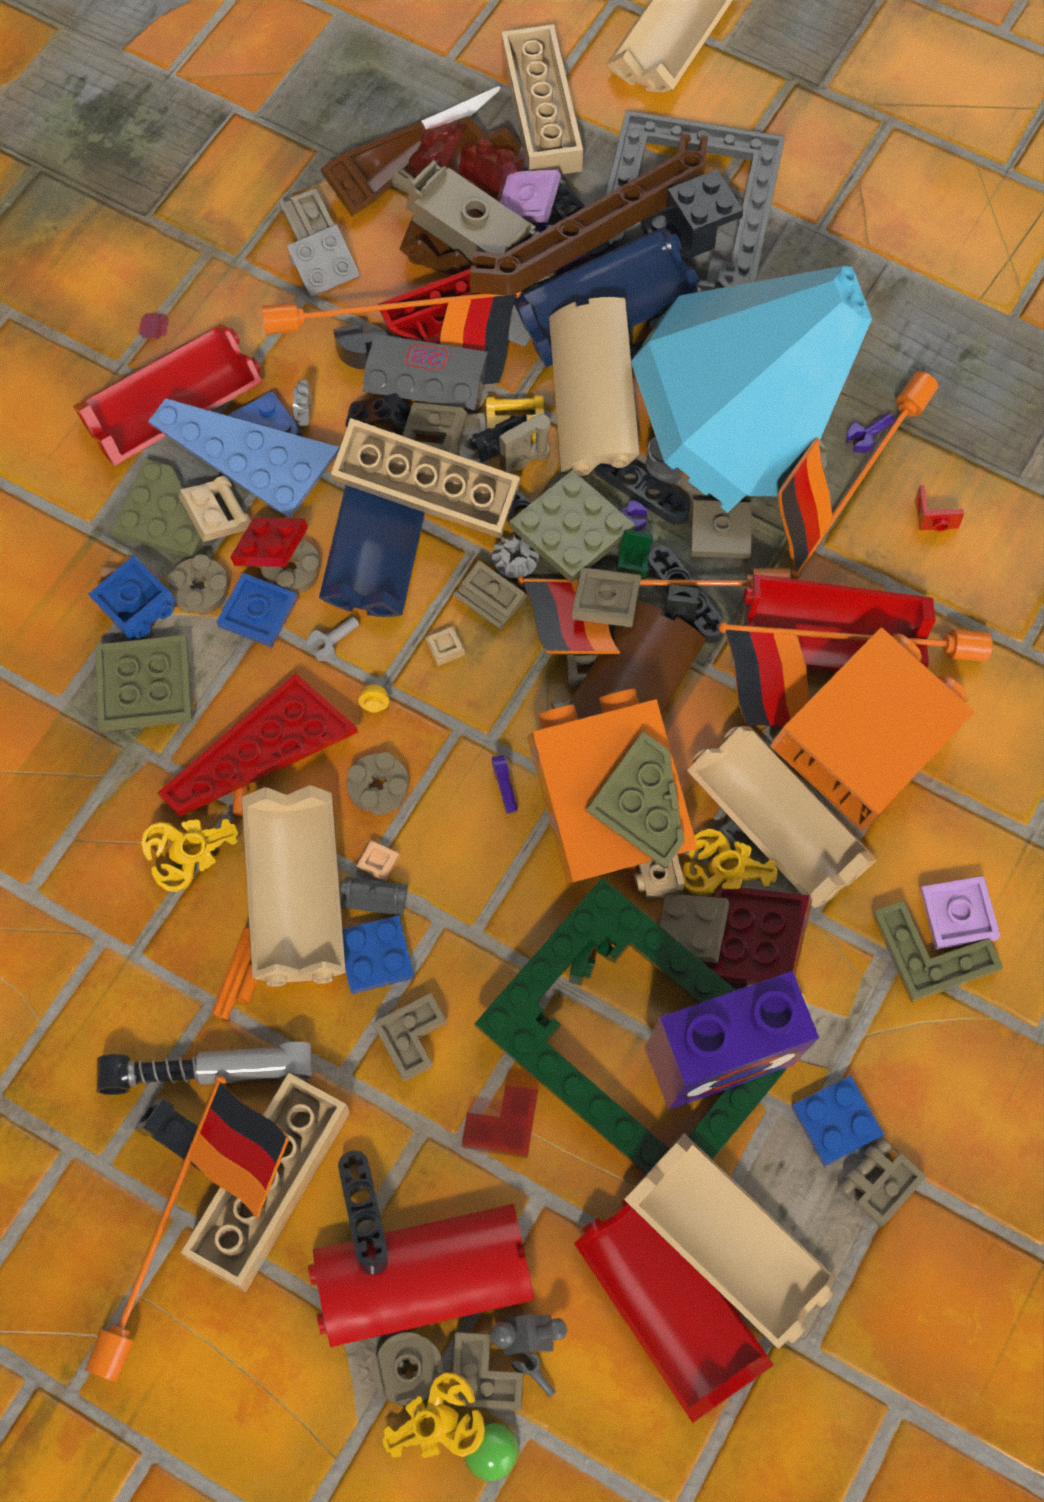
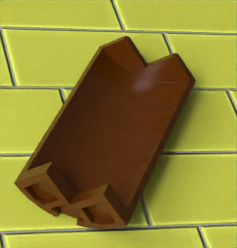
M469 116L449 123L434 161L441 168L443 166H446V169L449 167L500 202L508 173L512 172L522 144L506 127L485 134ZM470 209L466 212L470 217L479 218L483 216L474 209ZM412 216L399 248L402 253L408 256L410 262L450 275H455L471 268V265H473L472 261L412 221Z
M637 602L633 626L617 625L611 634L620 654H599L568 705H575L578 720L602 714L599 702L600 697L635 688L639 704L657 699L662 716L707 639L679 617H676L673 621L662 615L663 609Z

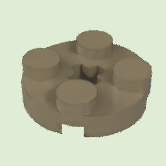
M305 540L300 541L290 561L296 562V569L292 571L290 568L283 569L284 567L261 566L264 581L297 594L310 589L318 579L320 559L317 550Z
M198 554L194 558L181 562L168 576L169 591L177 602L175 605L183 612L190 613L189 611L199 612V614H208L218 609L227 598L229 587L227 574L218 562L209 559L206 555ZM204 581L203 590L191 588L195 582Z
M382 752L380 754L367 755L351 766L347 773L349 798L354 806L361 811L365 810L379 816L386 815L397 810L405 801L404 798L409 790L408 774L403 764L390 753ZM377 778L386 781L383 783V789L379 791L376 787L370 788L369 786Z
M412 1332L399 1333L387 1339L373 1362V1378L378 1390L391 1403L406 1406L413 1399H416L417 1396H421L423 1401L426 1402L429 1399L430 1387L435 1377L443 1374V1362L437 1347L427 1338ZM409 1359L412 1365H418V1371L413 1372L412 1379H407L405 1375H399L398 1369L403 1367L404 1360Z

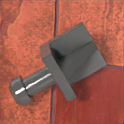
M525 1314L503 1319L501 1322L496 1323L491 1328L490 1339L496 1347L504 1349V1355L507 1356L525 1352H553V1340L564 1339L567 1334V1326L561 1318L551 1319V1316Z

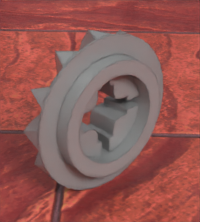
M298 380L297 386H294L293 389L294 419L298 421L299 426H308L312 409L310 385L306 380Z
M514 533L511 537H502L497 545L494 544L492 562L495 569L506 577H525L537 567L539 554ZM520 548V556L522 558L516 557L510 563L511 557L509 552L514 553Z

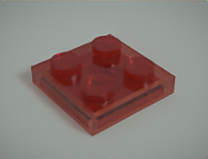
M458 120L438 127L428 128L421 136V144L418 150L410 157V165L406 172L416 178L433 160L441 168L446 166L466 127Z

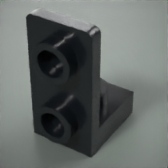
M397 394L353 402L350 405L345 426L348 427L350 418L369 425L385 423L395 434L402 436L411 408Z

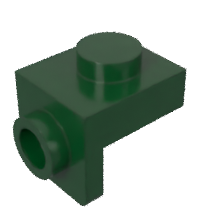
M625 529L618 548L616 572L641 575V579H645L648 568V554L653 541V535Z
M591 942L574 960L569 974L570 983L582 986L584 977L591 978L596 960L591 959L594 951Z

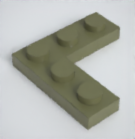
M904 901L876 910L873 913V918L911 1003L1000 972L1003 968L990 938L930 959Z

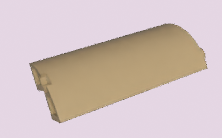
M651 0L613 54L607 66L627 83L633 86L635 83L646 86V91L668 92L673 90L732 0Z
M590 298L589 304L578 307L575 302L557 310L549 317L561 472L569 473L573 470L579 476H585L600 463L611 464L616 468L626 467L640 453L625 298Z
M736 726L724 736L725 742L720 748H709L707 750L704 748L693 757L692 762L694 764L687 770L689 774L769 860L771 859L776 862V867L802 895H810L814 908L834 898L841 888L851 885L877 861L874 855L751 726Z
M312 785L288 795L264 787L242 797L252 978L266 981L268 986L273 987L285 985L286 982L311 980L318 984L329 983L333 981V976L346 973L332 793Z
M685 1133L624 1199L778 1349L787 1340L791 1344L794 1343L806 1329L802 1324L807 1313L815 1305L822 1308L834 1294L831 1288L836 1277Z

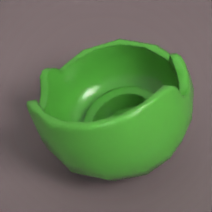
M491 1422L484 1424V1439L478 1450L465 1456L466 1466L472 1474L487 1482L497 1481L507 1476L517 1462L520 1453L518 1439L513 1431L504 1424Z

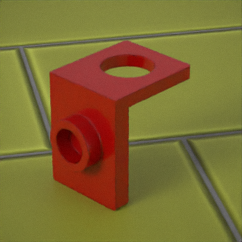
M920 485L915 498L919 530L942 532L948 529H958L964 516V509L928 510L925 485Z

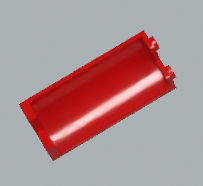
M219 324L73 405L91 437L97 441L102 453L115 466L166 437V435L148 422L165 399L212 411L262 383L259 376L261 368L254 357L250 358L241 353L237 345L240 343V340L234 329H229Z
M754 574L751 586L746 585L743 593V604H747L744 626L874 635L882 627L891 636L901 634L907 638L928 639L936 621L934 600L931 597ZM797 636L806 668L838 672L867 642L863 640ZM915 644L922 656L920 662L927 668L929 665L927 645Z
M623 1199L621 1203L624 1207L614 1216L602 1222L599 1218H596L581 1229L584 1235L574 1245L691 1422L694 1423L773 1367L774 1364L733 1304Z
M514 1203L384 1233L389 1253V1264L379 1274L370 1275L361 1270L353 1240L313 1249L314 1263L308 1265L311 1285H317L322 1308V1313H317L320 1335L327 1334L330 1347L535 1300ZM367 1244L370 1261L377 1260L374 1244Z

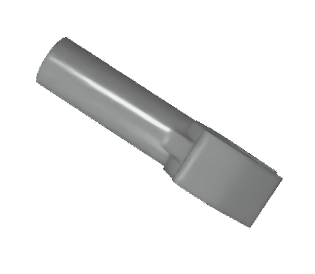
M352 616L328 634L315 630L310 634L306 642L307 650L310 651L317 645L322 644L325 647L316 653L317 661L332 659L335 657V643L359 627L358 621Z

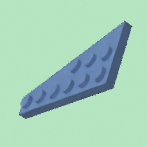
M169 399L163 401L148 421L158 431L224 476H227L230 480L286 518H292L335 460L340 447Z

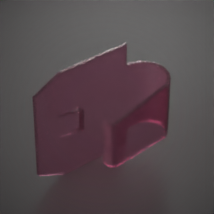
M145 313L141 318L139 334H142V338L160 339L161 335L166 336L169 323L167 315Z

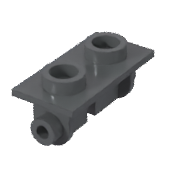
M346 877L345 881H342L340 892L342 899L340 907L403 916L408 885Z

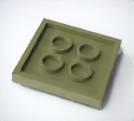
M572 470L509 521V528L572 583L580 577L582 567L590 568L620 543L625 529L634 531L635 524Z
M186 635L95 645L98 727L100 732L192 722L189 650Z

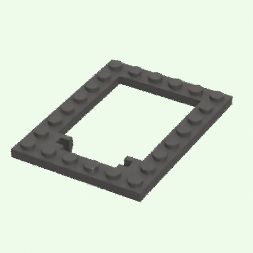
M626 110L605 195L639 177L647 143L679 148L681 134H689L691 136V141L687 143V150L699 151L700 135L708 136L706 153L752 160L742 207L743 217L739 221L731 262L711 257L707 281L699 280V284L696 287L698 292L755 282L785 137ZM626 230L609 239V248L604 254L625 245L623 241ZM590 255L589 261L594 260L600 256Z

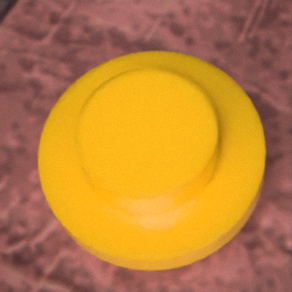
M368 685L359 694L358 702L363 709L369 712H379L388 707L389 696L382 686Z

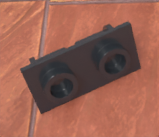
M526 414L511 415L509 419L496 424L494 429L488 428L472 435L473 438L469 439V443L473 450L478 449L480 462L500 454L499 436L527 421Z

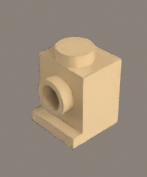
M677 854L666 868L661 867L655 861L639 864L638 873H634L637 891H643L645 901L665 898V894H683L685 882ZM662 873L664 874V877L662 879H657L653 876Z

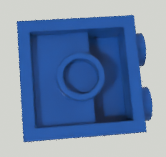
M134 555L88 594L130 641H133L136 637L141 639L147 636L151 630L150 625L159 618L165 619L169 617L174 610V605L177 603L170 591Z

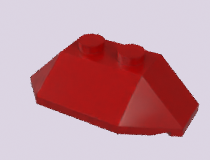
M470 268L378 303V305L480 293H471ZM448 303L380 310V313L390 332L404 339L440 344L441 329Z

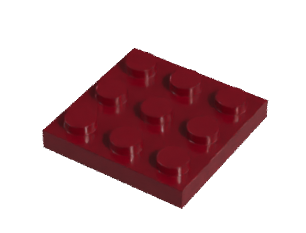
M719 885L716 888L714 897L727 898L730 903L718 963H703L725 981L749 985L793 971L795 976L812 905L810 895L742 887L739 889H723L722 885Z

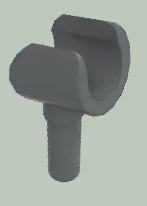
M529 1352L521 1353L526 1359V1366L520 1361L513 1360V1369L518 1373L530 1375L548 1397H551L556 1391L541 1374L538 1356Z

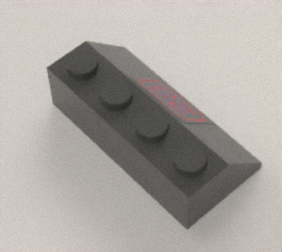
M375 334L366 361L362 392L380 395L397 394L400 398L478 410L480 409L488 352Z

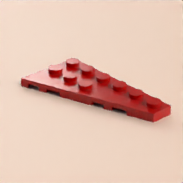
M294 673L157 793L181 817L359 732L349 719L297 673Z

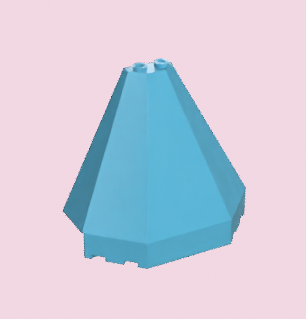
M839 266L680 295L662 315L638 353L632 359L631 364L664 463L673 470L678 467L690 477L688 479L689 483L707 496L709 493L721 502L720 507L727 513L746 495L778 496V491L814 439L819 438L820 441L872 320L853 267Z

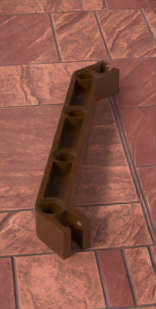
M681 134L679 154L504 254L474 251L473 265H471L470 270L471 293L514 295L666 207L668 188L704 175L708 136L700 135L699 151L687 150V143L691 141V136L689 134Z

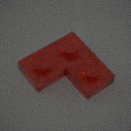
M505 1085L500 1117L467 1112L462 1148L528 1158L538 1090Z

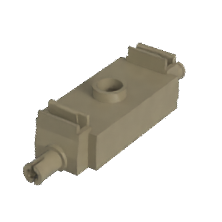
M434 160L416 178L405 172L402 168L392 178V184L409 194L406 209L413 213L412 221L472 262L474 251L504 254L540 233L539 231L535 232L536 227L449 167L447 169L446 166L441 168ZM470 209H474L483 216L479 218L470 217L466 212ZM553 272L537 282L543 284L555 278L556 273Z

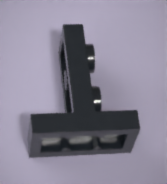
M164 1099L154 1100L134 1129L144 1136L151 1137L185 1160L198 1126L173 1110L174 1106ZM191 1161V1164H190V1165L193 1166L194 1168H196L197 1170H199L201 1173H203V1172Z

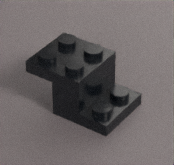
M717 169L668 188L666 211L642 220L640 228L645 235L664 226L671 234L676 233L682 249L678 251L681 260L684 261L715 249L717 228L742 218L743 208Z

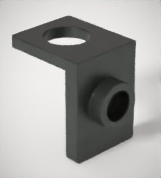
M670 585L665 617L674 620L676 617H679L684 621L695 622L699 588ZM678 594H686V595H688L689 597L677 596V595H678Z

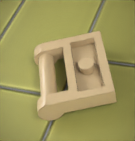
M220 476L213 482L180 490L179 498L203 542L246 531L251 522L249 515L244 514L231 490L232 484L227 476ZM221 494L234 520L228 521L214 495Z

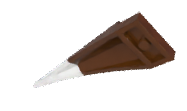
M500 86L397 132L347 151L321 167L320 172L350 215L354 216L370 204H373L394 185L392 184V178L400 168L408 173L442 142L450 122L466 116L471 117L499 92Z

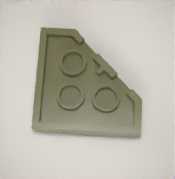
M144 459L111 532L114 537L190 559L198 554L203 541L179 498L180 490L183 488L172 466Z
M642 731L585 811L663 868L668 866L685 842L678 811L676 787L671 769L670 751Z

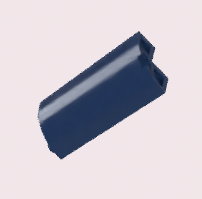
M664 226L521 293L519 298L515 297L514 305L525 330L528 331L532 344L545 367L553 364L549 317L566 305L574 302L577 304V307L589 304L590 298H625L629 329L668 310L680 295L698 292L696 287L699 284L698 276L694 268L689 269L681 260L678 250L682 249L676 233L671 234Z
M345 485L319 598L349 612H352L354 607L368 610V616L393 617L402 615L424 512Z

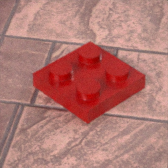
M253 518L230 556L233 565L286 567L308 529L305 518Z

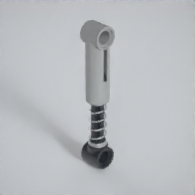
M286 1042L278 1047L198 1052L196 1059L194 1056L190 1060H181L179 1057L175 1061H168L166 1058L165 1061L154 1062V1059H152V1062L141 1063L140 1060L137 1062L132 1061L126 1055H103L97 1058V1093L120 1095L130 1092L131 1087L137 1086L139 1083H144L148 1086L151 1082H158L161 1085L164 1081H171L175 1084L177 1080H184L188 1083L191 1079H195L199 1082V1085L216 1084V1081H214L216 1076H223L226 1079V1083L268 1080L284 1081L288 1073L303 1081L312 1079L311 1044L307 1042Z

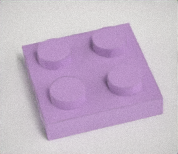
M558 170L509 172L500 203L529 223H547L561 175Z
M984 876L921 887L920 895L935 951L972 945L989 938L991 941H996L1000 938Z

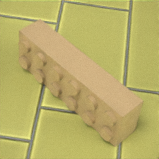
M554 24L501 32L502 57L527 171L558 170L560 175L583 171V147Z
M351 418L331 472L333 480L341 484L500 539L520 484L519 476Z
M288 1073L263 1115L282 1129L289 1140L259 1217L255 1218L251 1210L239 1198L220 1187L181 1251V1254L187 1260L246 1293L350 1114L347 1104Z

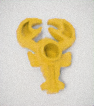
M198 819L188 820L187 822L183 821L181 825L186 830V833L181 832L172 824L163 821L149 825L143 833L141 842L146 859L148 861L152 860L151 849L153 845H157L158 850L155 854L159 857L170 839L173 843L169 849V858L173 862L182 865V869H179L169 864H160L161 869L168 872L166 876L159 873L155 866L152 867V877L158 886L172 892L188 888L193 879L197 862H199L200 871H204L205 868L207 869L215 863V858L211 851H214L215 848L221 846L225 841L232 846L238 842L236 839L238 832L235 825L230 824L229 819L222 820L221 828L219 829L213 828L203 831Z
M713 829L702 830L694 837L698 849L691 850L688 853L689 858L693 859L696 852L703 848L704 850L698 855L699 860L706 859L719 852L708 864V871L711 877L708 879L703 869L697 864L694 869L697 872L696 875H691L690 862H686L682 868L685 882L684 888L693 896L703 897L712 895L721 884L723 889L741 888L742 881L761 879L763 886L767 887L770 886L771 882L776 881L778 874L775 861L770 859L764 865L750 858L751 847L749 845L746 846L744 843H739V841L734 844L735 851L731 850L728 838L723 832Z
M445 1372L435 1377L430 1387L427 1407H425L422 1397L417 1396L405 1408L412 1419L399 1427L397 1431L391 1426L383 1430L385 1437L382 1441L386 1452H390L392 1458L401 1457L403 1446L421 1445V1456L423 1458L434 1457V1455L438 1456L440 1454L438 1442H441L453 1454L461 1457L477 1451L483 1442L485 1434L484 1421L479 1410L472 1411L473 1425L471 1429L469 1427L471 1417L468 1413L461 1419L454 1434L459 1414L453 1408L443 1404L444 1400L454 1405L466 1406L465 1400L460 1399L458 1396L460 1391L469 1403L475 1402L474 1391L468 1381L461 1375Z

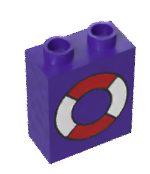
M791 971L660 1017L645 1049L667 1108L671 1110L793 1066L819 1039V1035L794 973Z

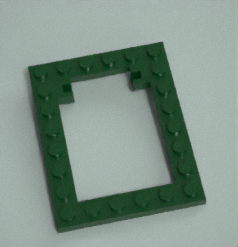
M601 878L474 1023V1026L646 1175L669 1148L547 1043L560 1028V1023L554 1018L552 1021L543 1014L544 1009L537 1003L590 942L601 956L614 963L630 946L698 1004L736 990L606 880ZM606 939H607L608 941H610V942L615 946V948H614L613 946H611V945L606 941ZM786 1069L725 1090L690 1132L688 1137L713 1160Z

